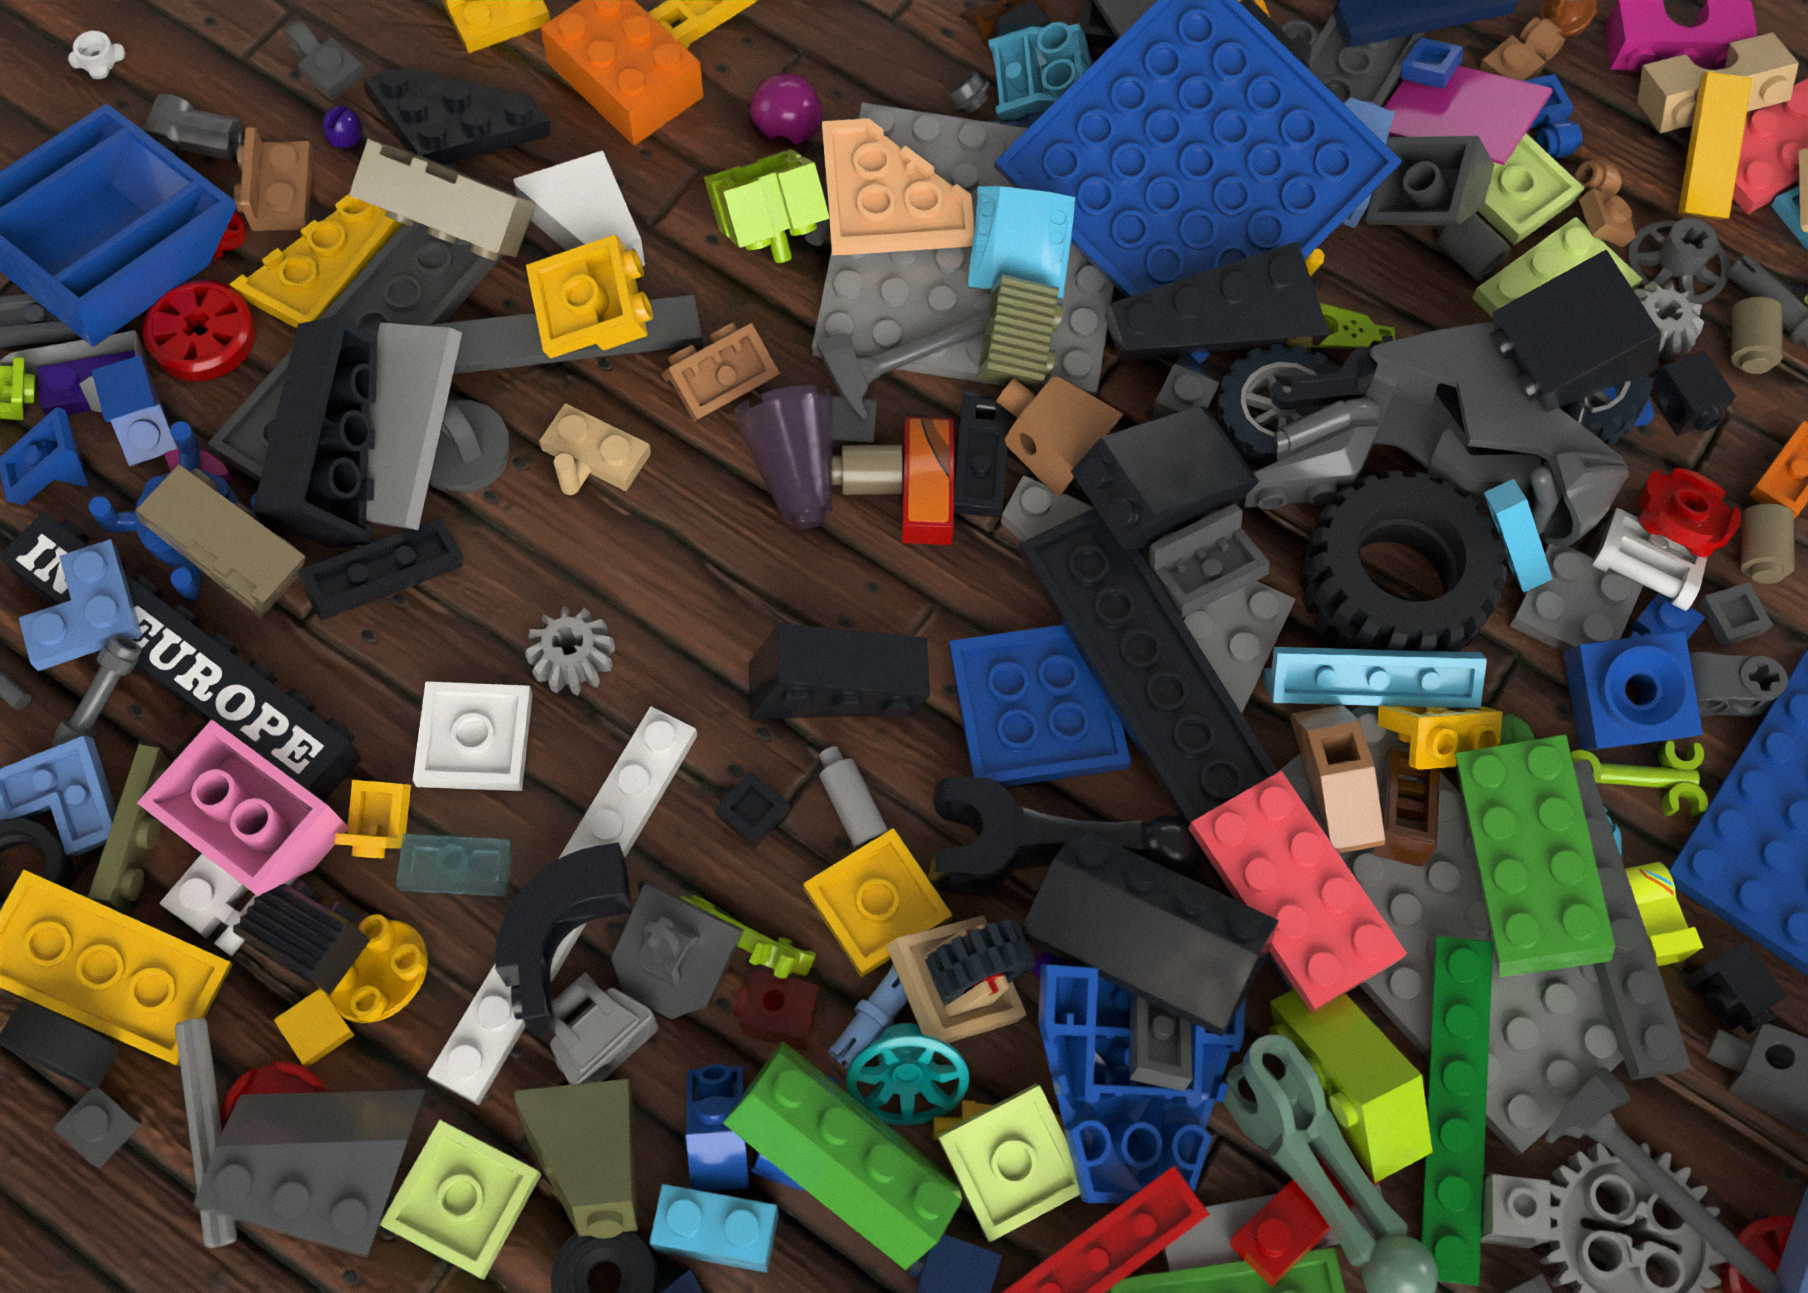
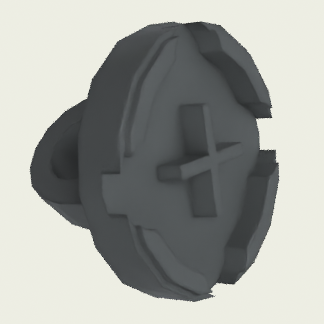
M448 399L429 484L435 489L445 492V489L451 491L458 490L459 494L473 493L490 486L501 476L508 464L507 458L511 450V438L502 417L488 405L472 400L451 401Z

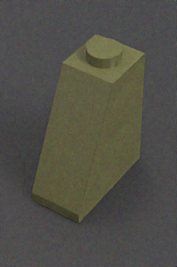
M629 1079L516 1090L514 1092V1101L522 1130L579 1237L591 1235L596 1238H611L619 1235L621 1232L638 1230L635 1108Z

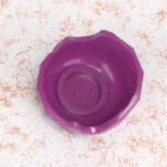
M784 73L765 78L759 83L749 102L752 122L770 140H774L776 136H784L789 138L794 144L802 143L818 131L823 121L822 105L816 90L810 83L796 74Z

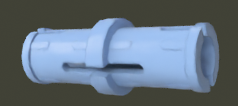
M894 964L867 1001L860 1000L855 1007L857 1015L836 1043L828 1049V1053L838 1063L846 1062V1069L849 1068L851 1061L862 1049L877 1041L887 1028L895 1025L893 1022L894 1018L908 1001Z

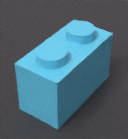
M662 1184L650 1245L658 1253L768 1273L779 1216L777 1205Z

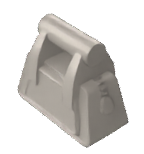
M586 972L553 1000L554 1034L556 1036L551 1041V1051L554 1053V1060L560 1073L565 1074L570 1085L602 1082L658 1030L657 1020L650 1008L615 988H610L603 992ZM589 998L592 1004L566 1026L562 1021Z

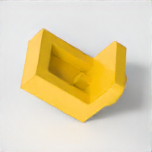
M352 780L348 816L349 829L347 833H335L334 844L351 845V856L384 858L385 848L405 849L411 785Z

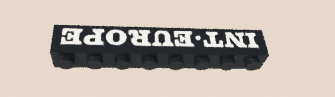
M42 512L0 553V559L17 579L55 606L71 600L59 556L88 547L86 543L89 541V538L69 520L65 519L61 524H58ZM125 574L142 632V637L133 639L142 649L138 656L139 660L134 668L205 722L209 723L211 719L324 802L361 761V758L351 744L355 740V736L334 718H330L327 723H324L312 714L316 707L297 690L292 688L286 694L276 687L274 683L277 681V678L258 661L253 659L247 665L235 655L239 650L222 634L214 631L208 636L197 628L201 624L200 620L186 607L177 602L171 608L161 601L160 598L163 596V593L147 578L139 574L133 580Z

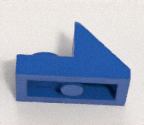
M142 354L92 370L105 422L111 421L129 466L162 456L169 451L178 450L170 434L171 425Z
M56 407L0 457V475L6 502L25 505L53 480L83 487L89 485L81 448L65 409Z

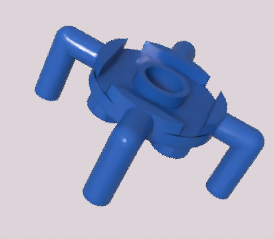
M183 421L174 423L170 428V434L179 450V464L189 472H192L195 468L200 470V447L191 427ZM200 470L219 487L217 492L233 504L238 502L233 490L222 477ZM171 472L148 480L136 509ZM257 492L251 497L252 508H248L252 513ZM101 496L95 497L90 501L89 510L104 531L137 532L143 545L154 557L167 566L176 569L172 572L170 579L184 601L194 602L200 597L201 570L139 522L136 511L116 512L109 500ZM255 514L260 523L265 527H271L276 524Z

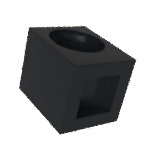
M1705 350L1663 366L1653 380L1652 390L1649 394L1676 436L1694 429L1698 433H1703L1714 428L1724 420L1723 412L1736 397Z

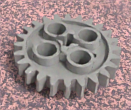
M1601 1143L1595 1144L1588 1148V1157L1581 1151L1568 1157L1571 1169L1562 1165L1552 1171L1553 1177L1560 1185L1550 1184V1202L1552 1203V1206H1550L1551 1240L1544 1243L1550 1244L1552 1252L1545 1254L1539 1261L1540 1264L1544 1265L1557 1264L1560 1272L1551 1281L1553 1287L1569 1283L1573 1288L1571 1293H1705L1701 1287L1712 1288L1721 1284L1722 1281L1709 1270V1266L1727 1262V1260L1717 1251L1713 1250L1712 1246L1610 1149L1608 1153ZM1642 1143L1638 1145L1650 1156L1648 1144ZM1665 1152L1654 1159L1662 1169L1698 1202L1708 1191L1706 1185L1693 1189L1686 1185L1691 1173V1169L1688 1166L1674 1173L1670 1171V1153ZM1597 1187H1601L1611 1194L1614 1201L1612 1214L1604 1211L1599 1206L1596 1200ZM1654 1202L1662 1205L1667 1210L1670 1217L1668 1230L1656 1222L1652 1209ZM1705 1208L1714 1217L1720 1213L1719 1208ZM1584 1219L1586 1222L1608 1231L1585 1229L1581 1226L1580 1221ZM1627 1226L1628 1235L1610 1231ZM1631 1237L1649 1241L1632 1246ZM1651 1241L1674 1243L1678 1246L1679 1251L1676 1254L1675 1251ZM1591 1242L1599 1245L1607 1257V1265L1604 1271L1597 1269L1590 1261L1588 1248ZM1648 1258L1654 1260L1663 1272V1282L1660 1287L1653 1284L1646 1274L1645 1264Z

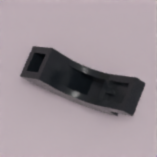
M619 842L581 849L549 864L531 878L520 890L505 914L496 943L495 969L506 987L511 986V1002L515 1019H523L533 1036L555 1033L550 971L554 954L563 939L574 929L586 922L632 912L627 862Z

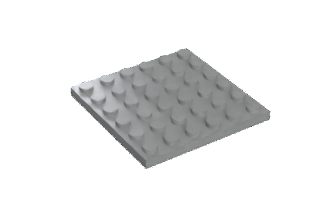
M862 103L859 119L869 118L883 128V135L901 148L907 146L934 166V173L953 187L958 184L971 194L974 225L978 186L1015 188L994 168V163L1028 128ZM1072 244L1064 299L1057 298V303L1063 304L1062 320L1057 332L1051 333L1052 338L1049 343V349L1056 352L1054 368L1050 378H1044V381L1033 391L1040 392L1052 377H1061L1096 398L1108 327L1104 315L1112 301L1114 285ZM972 247L832 256L831 251L812 344V356L821 357L816 346L819 339L846 333L851 336L852 347L857 358L876 356L988 311L992 289L968 287ZM984 333L896 368L904 371L1007 386L977 378Z

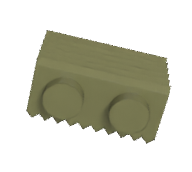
M1002 274L992 285L977 374L979 380L1008 385L1015 378L1030 391H1033L1044 381V378H1050L1056 358L1055 350L1049 349V343L1052 338L1051 333L1057 332L1063 315V304L1057 303L1059 287Z

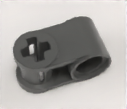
M1713 652L1689 654L1700 717L1713 715L1759 716L1767 710L1771 700L1780 696L1787 687L1788 676L1785 669L1778 661L1771 657L1762 655H1721Z

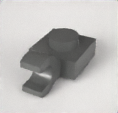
M299 20L284 30L285 35L293 41L289 45L290 50L302 59L297 63L300 74L330 101L336 99L366 75L363 64L332 37L321 45L312 32Z

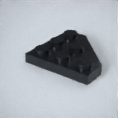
M411 68L391 69L384 71L382 74L364 78L366 95L407 151L442 165L550 136V120L532 97L527 94Z

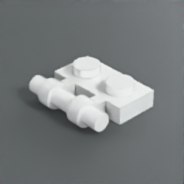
M201 854L159 904L206 939L221 922L228 926L214 944L232 957L244 942L233 933V925L240 923V916L247 914V907L254 905V898L258 896L254 895L241 912L235 910L233 907L248 891V888L205 855ZM297 878L290 880L284 884L290 887Z

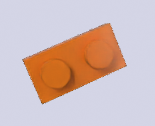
M1805 420L1795 430L1748 494V496L1760 504H1778L1790 508L1794 513V519L1808 502V422Z

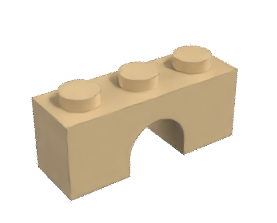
M1772 32L1730 43L1725 69L1722 70L1703 69L1695 65L1687 54L1645 64L1642 67L1637 103L1660 133L1692 126L1701 74L1706 72L1753 78L1747 111L1791 100L1799 62Z

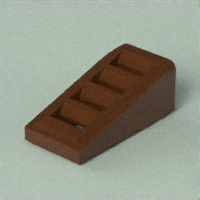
M1388 749L1385 757L1379 798L1385 845L1373 848L1375 856L1419 867L1427 863L1437 846L1440 768L1421 770L1409 766V753ZM1399 774L1422 779L1424 784L1399 779ZM1398 794L1421 800V802L1398 797ZM1397 815H1400V816H1404V817L1416 819V820H1419V821H1418V822H1415V821H1411V820H1407V819H1403V818H1398V817H1396V816H1397Z

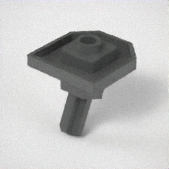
M645 883L611 957L622 992L670 1019L711 1005L745 930L651 883Z

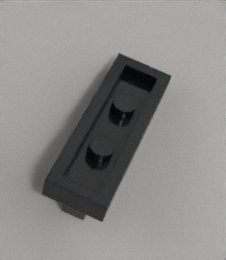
M437 518L419 525L418 530L408 529L298 570V581L320 621H323L343 611L357 608L458 569L463 565V555L442 519Z

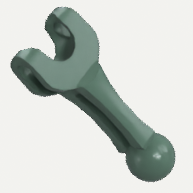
M1276 1034L1258 1038L1247 1050L1243 1063L1234 1066L1222 1081L1228 1085L1223 1104L1239 1128L1257 1146L1268 1150L1270 1157L1292 1177L1310 1198L1338 1238L1350 1264L1361 1267L1362 1281L1367 1293H1435L1438 1284V1269L1434 1257L1421 1242L1407 1236V1224L1385 1202L1359 1166L1345 1142L1332 1112L1326 1108L1324 1091L1313 1068L1288 1038ZM1270 1053L1282 1061L1284 1076L1281 1080H1278L1262 1064L1263 1054ZM1248 1081L1257 1102L1245 1100L1240 1095L1238 1082ZM1311 1149L1338 1180L1360 1211L1377 1239L1376 1242L1335 1190Z

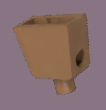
M1052 377L1037 395L1013 378L996 401L1017 417V420L1004 439L1006 446L1058 497L1075 478L1071 470L1101 437L1111 433L1123 416L1118 410L1061 377Z

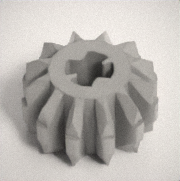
M1652 281L1643 290L1637 288L1634 291L1661 332L1659 357L1668 364L1671 360H1675L1678 355L1683 356L1685 353H1688L1695 345V339H1697L1703 329L1704 321L1699 318L1702 305L1689 303L1690 290L1680 294L1674 290L1673 282L1661 288Z
M563 605L560 611L561 618L554 620L551 616L543 613L541 622L544 629H530L528 638L533 646L527 648L525 654L528 663L534 665L532 672L538 682L541 683L549 680L550 689L556 694L566 684H569L572 693L578 696L581 691L580 683L587 681L591 686L598 688L600 679L597 672H611L613 664L608 655L614 653L615 644L613 638L606 636L608 628L602 619L592 621L591 613L585 607L575 617H571L569 608ZM574 647L576 652L567 655L565 649Z

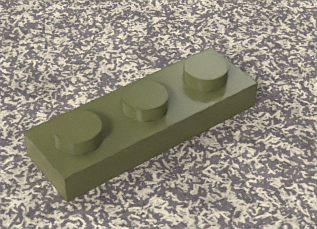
M138 744L88 896L89 899L124 915L128 914L131 902L137 900L141 894L144 884V871L142 868L148 849L155 847L161 828L160 821L137 804V802L172 764L171 760L160 748Z

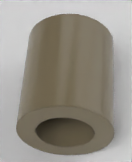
M1751 297L1737 302L1731 309V361L1734 366L1746 373H1765L1777 366L1783 359L1782 306L1777 300L1772 298Z
M842 445V455H832L833 485H842L843 495L902 494V445Z
M1778 504L1751 506L1741 513V571L1757 583L1773 584L1780 582L1795 569L1794 513L1790 508Z

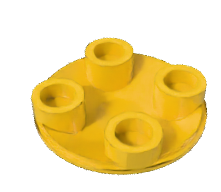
M378 914L368 916L360 923L358 929L370 941L331 995H328L340 1016L352 1022L372 1023L386 1019L400 1011L416 995L427 971L428 954L421 935L404 922L387 920L384 916Z

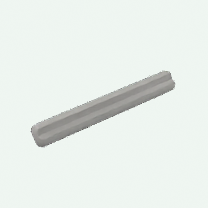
M204 1018L187 1019L177 1023L175 1027L197 1194L215 1146L222 1134L208 1026ZM200 1210L203 1239L206 1247L215 1248L235 1242L237 1235L233 1219Z

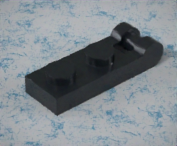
M963 389L954 488L955 514L1002 518L1008 449L1004 439L1009 432L1010 412L996 402L1002 392H997L995 397L977 395L978 390ZM976 414L995 416L994 420L975 418Z

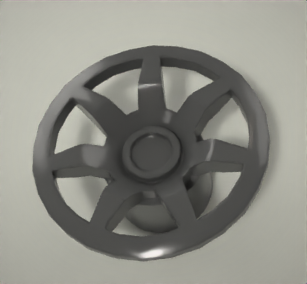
M1686 218L1680 221L1663 220L1654 222L1638 231L1637 237L1630 243L1627 256L1628 264L1643 279L1639 284L1642 288L1648 285L1650 281L1642 273L1639 264L1647 267L1659 264L1662 266L1663 269L1654 279V282L1660 287L1665 285L1672 276L1678 277L1680 293L1682 294L1690 290L1689 303L1703 304L1712 300L1722 291L1727 283L1728 278L1726 274L1730 268L1728 258L1718 242L1714 229L1702 220ZM1671 230L1666 238L1659 231ZM1647 237L1653 247L1659 250L1638 253V247L1641 241ZM1716 258L1719 276L1707 269L1705 264L1708 260ZM1693 275L1696 276L1699 282L1713 286V288L1708 292L1694 296Z

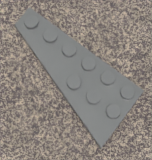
M1023 475L1002 513L1001 524L1023 542L1095 507L1064 493L1058 497L1046 485ZM1150 548L1138 549L1149 566ZM1258 581L1182 618L1241 713L1249 700L1296 600Z

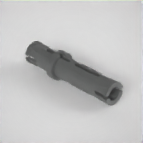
M1744 255L1741 259L1743 263L1738 260L1727 272L1726 277L1740 287L1750 298L1768 297L1777 300L1782 306V326L1791 334L1789 339L1796 345L1802 343L1808 349V307L1764 270L1751 255Z

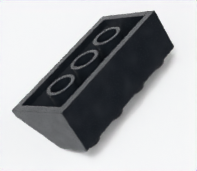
M1077 827L1053 859L1021 931L1026 942L1077 967L1098 968V977L1223 1037L1265 965L1279 920Z

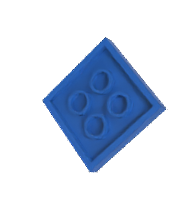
M1063 625L949 641L948 652L972 777L990 778L1004 787L1129 768L1131 761L1123 724Z

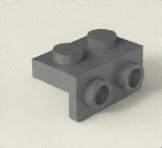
M1232 504L1220 511H1211L1199 521L1177 532L1164 534L1150 546L1149 567L1182 618L1269 575L1270 562L1241 528L1242 510L1237 504Z

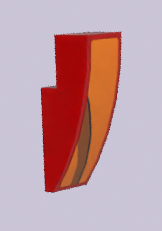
M905 417L902 543L952 545L954 529L953 418Z

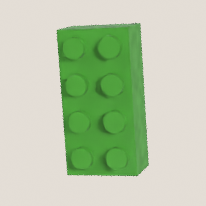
M1560 735L1456 753V773L1491 941H1493V951L1499 978L1612 961L1615 943L1567 736Z

